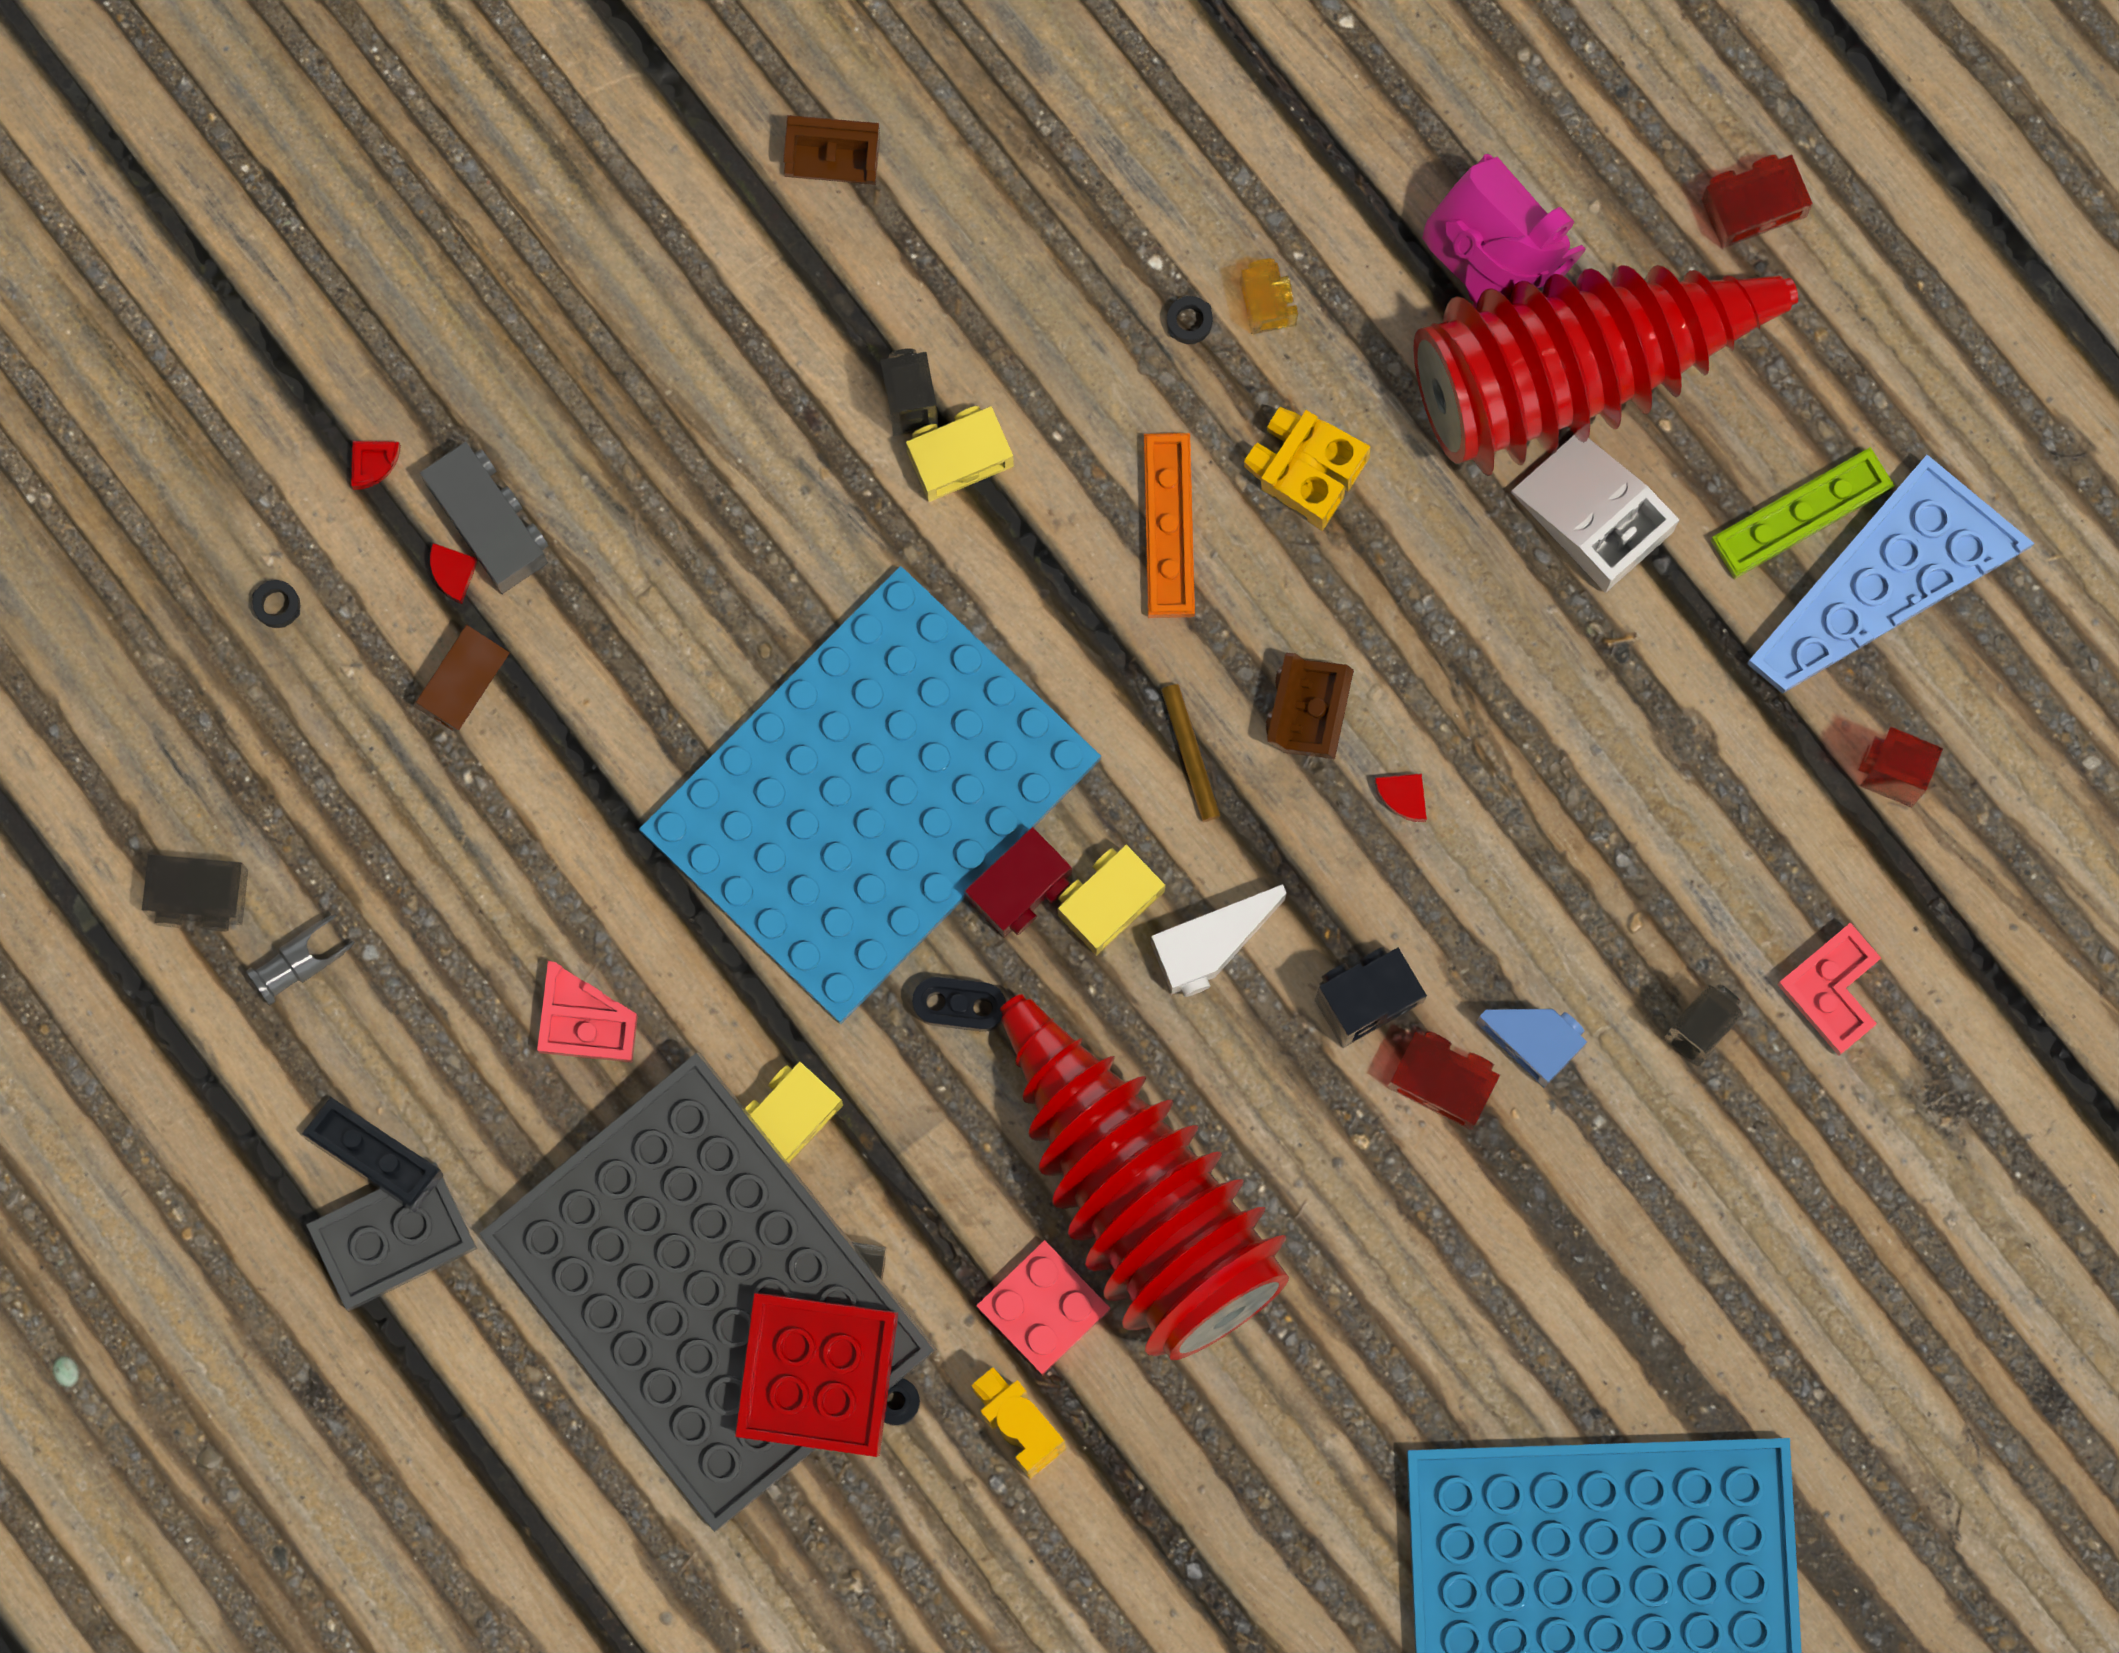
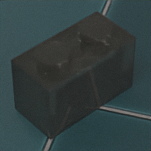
M912 348L900 349L891 352L888 359L880 360L893 436L914 433L916 430L930 424H937L938 426L937 405L927 352L916 353V350Z
M148 855L142 911L149 918H154V924L158 926L179 928L182 927L184 920L201 922L200 928L205 930L229 931V924H243L248 869L242 862Z

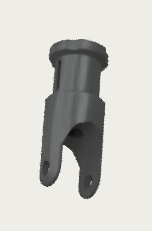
M336 914L319 920L281 946L279 954L260 968L255 970L251 967L245 971L269 1006L275 1003V996L297 981L304 983L343 956L353 946L354 940L328 958L315 959L309 954L307 942L312 933L334 919Z

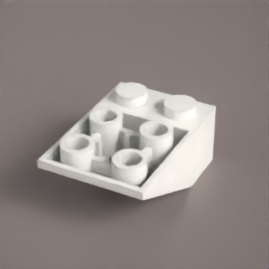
M1575 435L1511 491L1517 500L1605 593L1674 532L1679 522L1675 514L1646 484L1589 438L1583 443Z

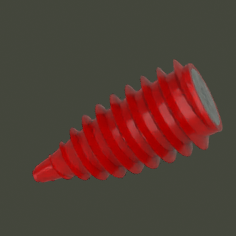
M1621 265L1613 272L1610 282L1603 274L1592 268L1585 269L1580 273L1576 286L1560 274L1550 275L1545 281L1542 292L1528 281H1519L1511 290L1509 300L1501 292L1493 288L1486 289L1481 293L1476 308L1466 299L1455 297L1447 304L1443 323H1432L1430 326L1420 328L1414 336V364L1424 408L1433 432L1448 458L1456 464L1472 459L1483 474L1490 476L1494 470L1496 451L1505 449L1516 464L1523 465L1526 460L1527 441L1536 438L1549 454H1554L1558 448L1559 430L1568 426L1575 437L1584 443L1590 435V418L1597 414H1600L1612 429H1618L1621 423V405L1628 400H1631L1643 414L1647 415L1652 407V389L1662 384L1672 396L1678 397L1681 393V374L1694 366L1701 374L1707 375L1709 372L1710 356L1725 346L1730 351H1733L1734 341L1755 328L1760 330L1761 325L1790 311L1792 305L1798 303V291L1792 278L1784 279L1780 275L1736 279L1733 276L1726 275L1721 280H1708L1699 271L1690 270L1684 276L1683 281H1679L1669 269L1656 265L1649 270L1645 281L1635 269L1627 265Z
M1019 994L1008 1000L1000 1008L1003 1014L1001 1021L1017 1055L1016 1065L1022 1068L1027 1082L1022 1096L1023 1101L1028 1104H1035L1038 1112L1031 1123L1028 1134L1032 1140H1049L1050 1146L1040 1160L1039 1171L1045 1176L1063 1175L1064 1177L1052 1198L1053 1205L1056 1208H1079V1211L1069 1225V1237L1073 1240L1094 1238L1096 1240L1086 1257V1267L1092 1271L1113 1269L1114 1272L1104 1288V1297L1110 1301L1132 1300L1122 1321L1123 1328L1129 1331L1150 1328L1152 1334L1145 1345V1352L1150 1356L1167 1354L1171 1360H1179L1205 1349L1251 1319L1267 1306L1284 1289L1289 1281V1276L1275 1258V1255L1286 1240V1236L1280 1235L1262 1240L1254 1230L1266 1208L1258 1207L1241 1212L1233 1202V1199L1241 1189L1244 1180L1236 1179L1219 1184L1211 1175V1172L1222 1156V1152L1217 1151L1199 1157L1193 1153L1188 1146L1198 1131L1199 1126L1192 1125L1174 1131L1167 1125L1164 1119L1174 1101L1166 1100L1150 1106L1142 1100L1138 1094L1146 1080V1076L1124 1082L1110 1071L1115 1056H1110L1101 1061L1081 1046L1083 1038L1073 1039L1033 999H1026L1023 994Z

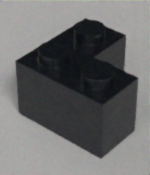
M1381 947L1360 960L1361 964L1349 969L1347 964L1343 963L1321 977L1323 981L1319 983L1320 986L1315 1002L1342 1048L1347 1047L1424 1003L1427 995L1399 947L1387 953L1384 947Z

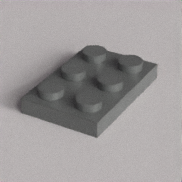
M436 1162L432 1163L434 1166L439 1168ZM444 1177L440 1179L416 1212H413L379 1189L306 1224L348 1312L477 1249Z

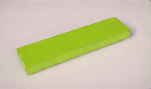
M1869 447L1716 534L1710 541L1735 580L1886 494L1895 485L1872 448Z

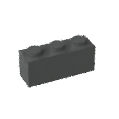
M464 442L421 471L420 474L432 495L501 594H504L548 564L542 550L549 545L534 523L525 527L516 513L523 508L509 487L506 486L500 490L490 477L497 471L484 451L480 449L474 453L467 442Z

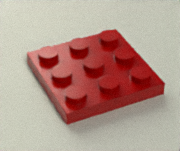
M754 1293L735 1437L872 1457L880 1456L899 1312Z

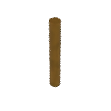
M1179 684L1167 686L1161 689L1202 821L1207 822L1220 817L1219 809Z

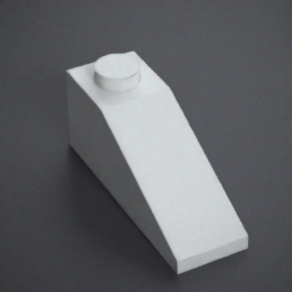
M1283 884L1152 935L1151 945L1171 995L1182 991L1184 997H1188L1210 987L1208 980L1215 978L1284 902L1286 891Z

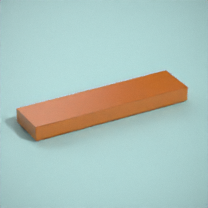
M1190 433L1144 434L1148 618L1195 617Z

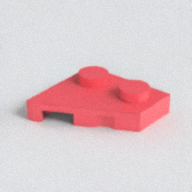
M548 961L537 1047L538 1053L632 1063L638 1019L637 1014L619 1002L612 1000L591 984L568 972L558 963Z

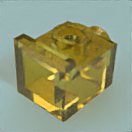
M1272 258L1261 259L1248 264V269L1241 270L1240 286L1251 335L1296 326L1298 319L1297 305L1287 307V304L1293 303L1290 279L1288 275L1280 276L1278 263H1275V260Z

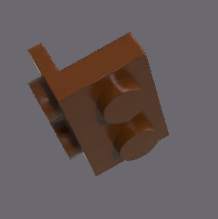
M1286 652L1283 665L1279 667L1276 674L1277 694L1274 708L1269 712L1266 720L1267 741L1283 753L1335 759L1354 669L1347 664L1304 660L1296 653Z

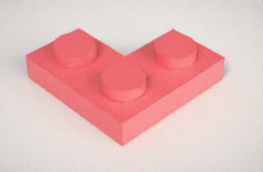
M1850 922L1777 984L1838 1056L1877 1024L1846 988L1875 965L1881 957Z

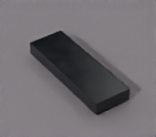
M332 1097L329 1098L302 1133L308 1142L413 1212H416L443 1177V1173L439 1168Z

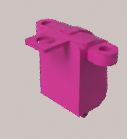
M1485 154L1478 164L1472 166L1454 185L1428 218L1422 237L1434 255L1466 285L1475 308L1481 293L1486 289L1493 288L1501 292L1509 300L1511 290L1519 281H1528L1537 288L1544 286L1545 281L1550 275L1560 274L1565 276L1586 250L1583 245L1569 250L1570 241L1566 234L1572 228L1574 221L1562 207H1558L1547 214L1498 157H1492L1489 154Z

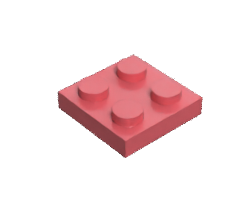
M1045 1240L976 1305L978 1310L1041 1375L1046 1373L1111 1309Z

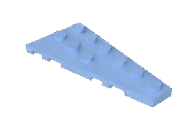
M1926 455L1747 664L1783 694L2025 552L2035 543L1936 461Z

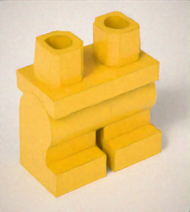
M1279 407L1267 426V432L1284 441L1283 446L1276 454L1257 442L1245 458L1244 467L1261 480L1262 491L1272 497H1276L1291 509L1298 511L1307 517L1309 523L1323 531L1343 501L1345 491L1348 492L1369 461L1371 446L1318 419L1316 415L1308 410H1305L1303 415L1300 416L1293 411Z
M992 1367L971 1385L974 1389L973 1392L985 1405L981 1410L984 1421L992 1430L998 1426L1004 1440L1023 1450L1015 1458L1018 1466L1030 1480L1066 1450L1065 1440L1029 1400L1027 1391L1018 1380L1009 1386L995 1368Z

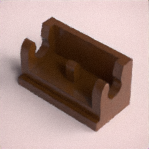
M787 115L783 161L785 163L784 176L876 185L880 146L879 123Z
M466 625L413 707L448 729L459 731L510 652Z

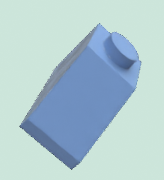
M1553 1009L1485 1010L1476 1022L1543 1088L1587 1043L1581 1036L1585 1032L1583 1027L1568 1013L1564 1012L1560 1016Z

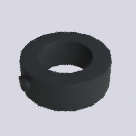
M1185 296L1176 300L1170 306L1167 314L1169 335L1184 344H1196L1204 340L1210 333L1213 323L1211 305L1201 298L1194 296ZM1186 309L1196 310L1201 314L1203 323L1195 331L1183 330L1179 327L1176 320L1179 313Z
M267 581L260 585L252 594L253 610L258 619L268 627H286L293 623L300 615V598L294 588L285 581ZM272 593H284L289 598L288 609L278 616L267 614L264 611L266 598Z

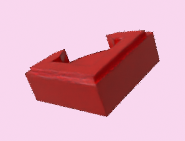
M353 441L352 489H366L385 479L398 461L401 449L400 443L389 441Z
M433 543L430 554L433 576L439 587L449 598L462 604L478 560L475 557Z
M1422 773L1375 778L1374 782L1377 793L1388 808L1408 821L1426 822Z

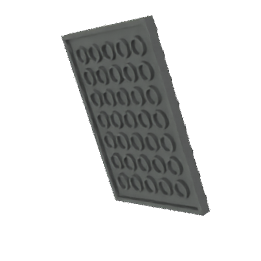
M696 1052L479 1233L714 1532L722 1528L816 1450V1448L735 1437L754 1293L899 1312L889 1389L937 1350L701 1053Z

